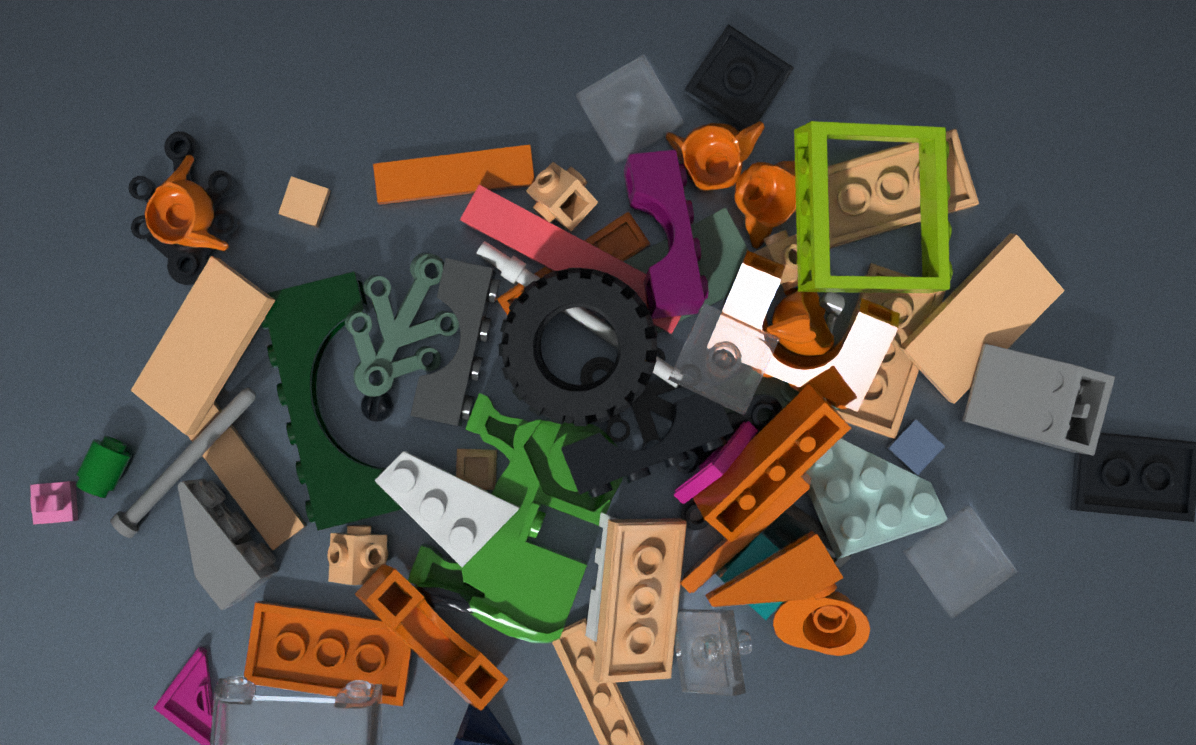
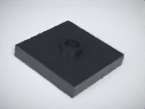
M728 24L684 89V93L739 130H743L760 121L794 70V67Z

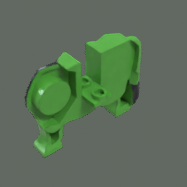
M479 393L465 430L480 434L483 442L495 446L509 459L510 463L498 479L492 494L521 508L463 567L457 562L445 558L434 546L426 543L422 544L408 581L418 585L417 590L424 596L429 606L433 608L470 613L486 625L507 636L531 643L548 644L560 639L588 562L529 540V536L536 538L540 532L546 513L539 511L542 504L599 526L600 513L607 514L612 498L619 488L623 477L610 482L613 490L590 499L587 492L579 495L561 448L599 432L615 446L617 445L602 429L593 424L574 426L571 423H563L561 425L545 420L529 422L519 418L503 416L494 408L490 397Z

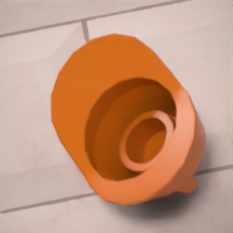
M834 591L820 600H815L813 596L808 600L786 601L780 605L773 619L775 633L784 643L828 655L843 656L856 652L867 642L870 633L867 616L846 595L838 591Z

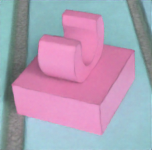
M76 481L30 485L33 525L78 520Z

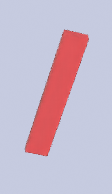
M478 185L460 218L461 222L552 271L568 268H586L615 276L637 292L648 308L643 282L646 277L645 273L487 188ZM681 316L652 320L656 327L672 334Z

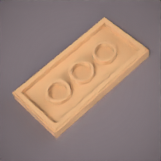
M956 129L946 131V141L949 144L947 180L950 184L948 214L979 204ZM908 142L828 166L830 249L921 222L919 143Z
M1010 233L899 348L947 401L955 404L972 386L983 344L1008 349L1065 290L1019 236Z
M211 256L131 391L182 433L194 435L274 304L275 299L220 258Z
M873 263L869 264L865 276L911 277ZM946 290L934 293H859L851 319L861 298L900 313L898 330L858 412L850 408L837 410L848 424L896 439L919 369L899 347L939 307Z
M681 518L608 519L593 677L599 684L671 678L687 521Z

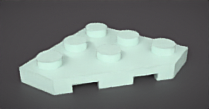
M841 438L806 471L812 478L810 489L807 492L836 559L940 525L948 519L931 482Z

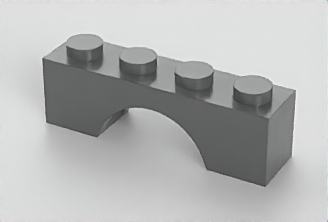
M445 258L437 298L448 305L456 315L460 326V344L455 356L444 368L432 374L419 376L410 416L455 426H462L463 419L469 420L475 399L474 396H469L471 381L479 380L483 365V358L477 356L480 341L487 342L492 323L491 318H486L489 302L496 303L501 280L494 279L496 272L493 268Z

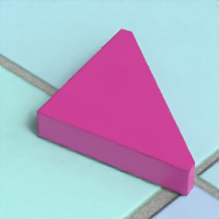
M749 421L743 422L727 441V444L723 447H718L698 467L700 470L674 490L675 493L673 495L682 504H685L724 475L758 430Z
M201 646L195 651L153 708L201 745H219L207 650Z

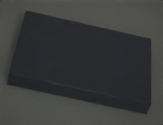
M1100 433L1094 456L1075 453L1070 510L1194 522L1196 508V442Z

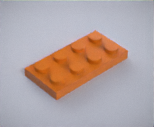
M257 601L254 606L243 683L403 706L405 704L413 650L380 618Z

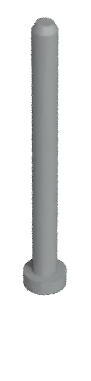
M249 387L242 389L125 513L118 511L111 518L112 526L123 536L132 538L140 530L137 523L252 404L256 393Z

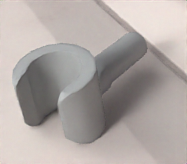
M824 292L819 303L828 312L825 321L827 327L833 333L834 325L844 308L845 300L842 295L836 292Z

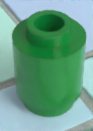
M106 435L102 441L93 439L76 474L79 477L76 486L89 494L106 498L109 491L115 490L131 458V455L125 451L127 444Z

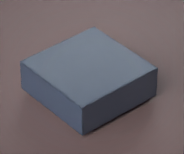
M913 419L886 448L913 474L919 475L945 446L917 419Z

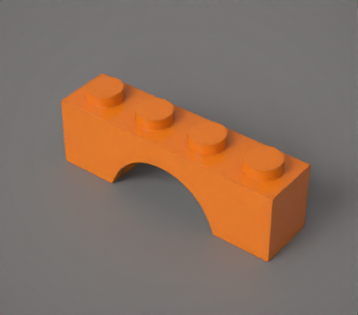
M382 564L355 593L371 611L467 703L480 711L483 710L509 680L480 651L456 633L429 606L424 596L395 568Z

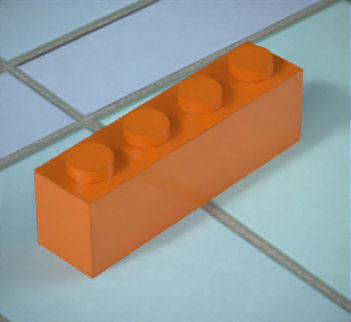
M808 384L746 445L724 475L694 496L693 500L703 518L732 543L842 438L851 427L836 409Z

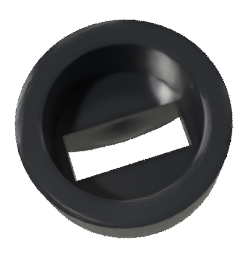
M387 392L380 395L377 416L371 415L374 397L367 395L363 397L361 410L367 419L381 422L392 415L394 401Z

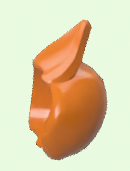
M759 121L738 132L729 124L709 123L694 128L686 138L668 132L666 140L676 150L681 164H684L690 179L699 189L704 191L718 190L734 186L742 172L743 162L751 154L765 126L763 122Z
M187 155L176 171L155 189L154 194L146 204L144 212L146 226L153 237L162 243L225 251L229 248V244L207 232L214 219L211 198L202 186L186 179L194 162V157Z
M781 161L774 165L767 162H756L744 170L736 182L734 199L738 208L745 215V226L749 233L752 247L756 249L764 243V238L771 235L774 227H778L786 222L796 210L795 161Z
M798 288L784 291L786 297L775 307L772 317L773 325L767 327V332L775 335L781 345L794 353L805 356L828 353L834 345V336L824 319L825 309L820 306L819 294L817 292H798Z

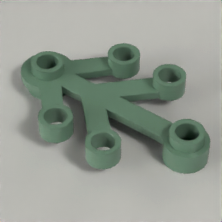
M425 252L414 257L410 265V272L414 281L395 318L388 298L391 291L390 282L380 275H371L365 280L364 292L371 298L383 337V341L376 353L368 334L372 328L370 316L362 311H352L345 319V327L353 336L360 362L354 370V383L363 394L372 397L383 395L391 388L394 378L419 369L433 371L439 367L441 362L440 353L430 346H422L415 352V355L392 361L397 349L401 346L436 334L451 336L459 328L456 315L448 311H440L435 314L434 318L410 326L430 286L436 285L441 281L444 262L439 256ZM429 263H434L436 272L433 276L427 277L425 275V267ZM380 280L383 283V290L381 293L374 295L371 291V286L375 281ZM362 316L365 321L364 327L361 330L355 331L352 327L353 320L356 317ZM449 316L451 325L448 329L442 330L440 322L444 317ZM427 352H432V362L428 365H423V355ZM379 370L381 373L380 380L375 384H371L369 382L370 373Z

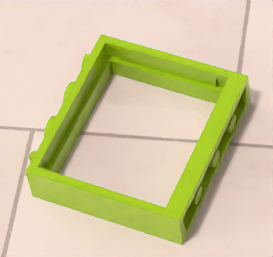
M811 121L794 129L798 292L934 293L950 290L953 268L949 261V240L952 228L948 220L950 184L947 180L949 144L946 141V127ZM827 139L919 143L922 277L830 276Z

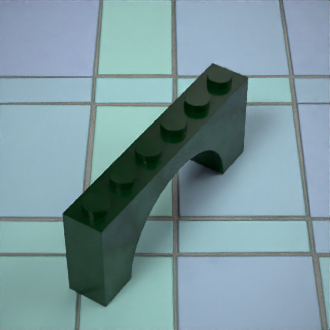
M353 271L267 293L275 299V302L261 325L263 329H269L272 344L267 346L268 356L272 367H278L282 382L277 384V393L281 405L288 407L291 422L286 423V430L291 445H297L300 461H296V472L300 483L307 485L310 499L305 501V508L309 522L311 524L316 523L317 531L402 510L403 508L375 482L386 468L362 462L348 453L337 442L325 423L318 399L319 369L329 344L338 332L345 327V319L352 311H362L367 315L370 314L361 275Z

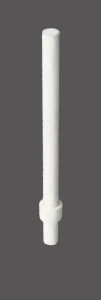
M486 241L482 243L476 255L502 271L501 276L513 284L518 282L526 287L531 282L540 279V277L526 269V263L515 256H512V258L508 257ZM583 307L562 311L618 349L617 336L610 324ZM657 356L653 373L676 388L685 374Z

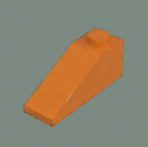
M810 531L705 596L712 607L808 600L813 596L815 600H820L833 593L838 588L835 583L844 577L818 534Z

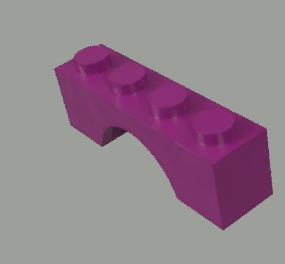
M676 150L629 154L624 168V177L630 207L644 211L655 218L664 229L668 240V254L661 261L649 267L643 281L652 319L698 314L705 299H708L709 290L707 278L705 275H700L698 262L701 260L700 241L698 237L693 238L690 225L694 222L693 205L691 200L685 199L684 187L687 185L686 168L684 164H679Z

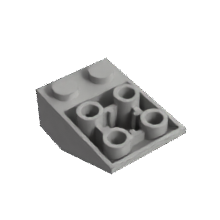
M983 344L962 421L1069 452L1094 456L1115 376L1069 363Z
M205 479L182 481L177 485L195 578L217 606L224 610L243 601L276 574L278 569L273 564L276 562V558L263 543L257 544L248 532L251 530V527L244 517L238 512L232 513L223 502L226 496L216 483L211 480L207 482Z

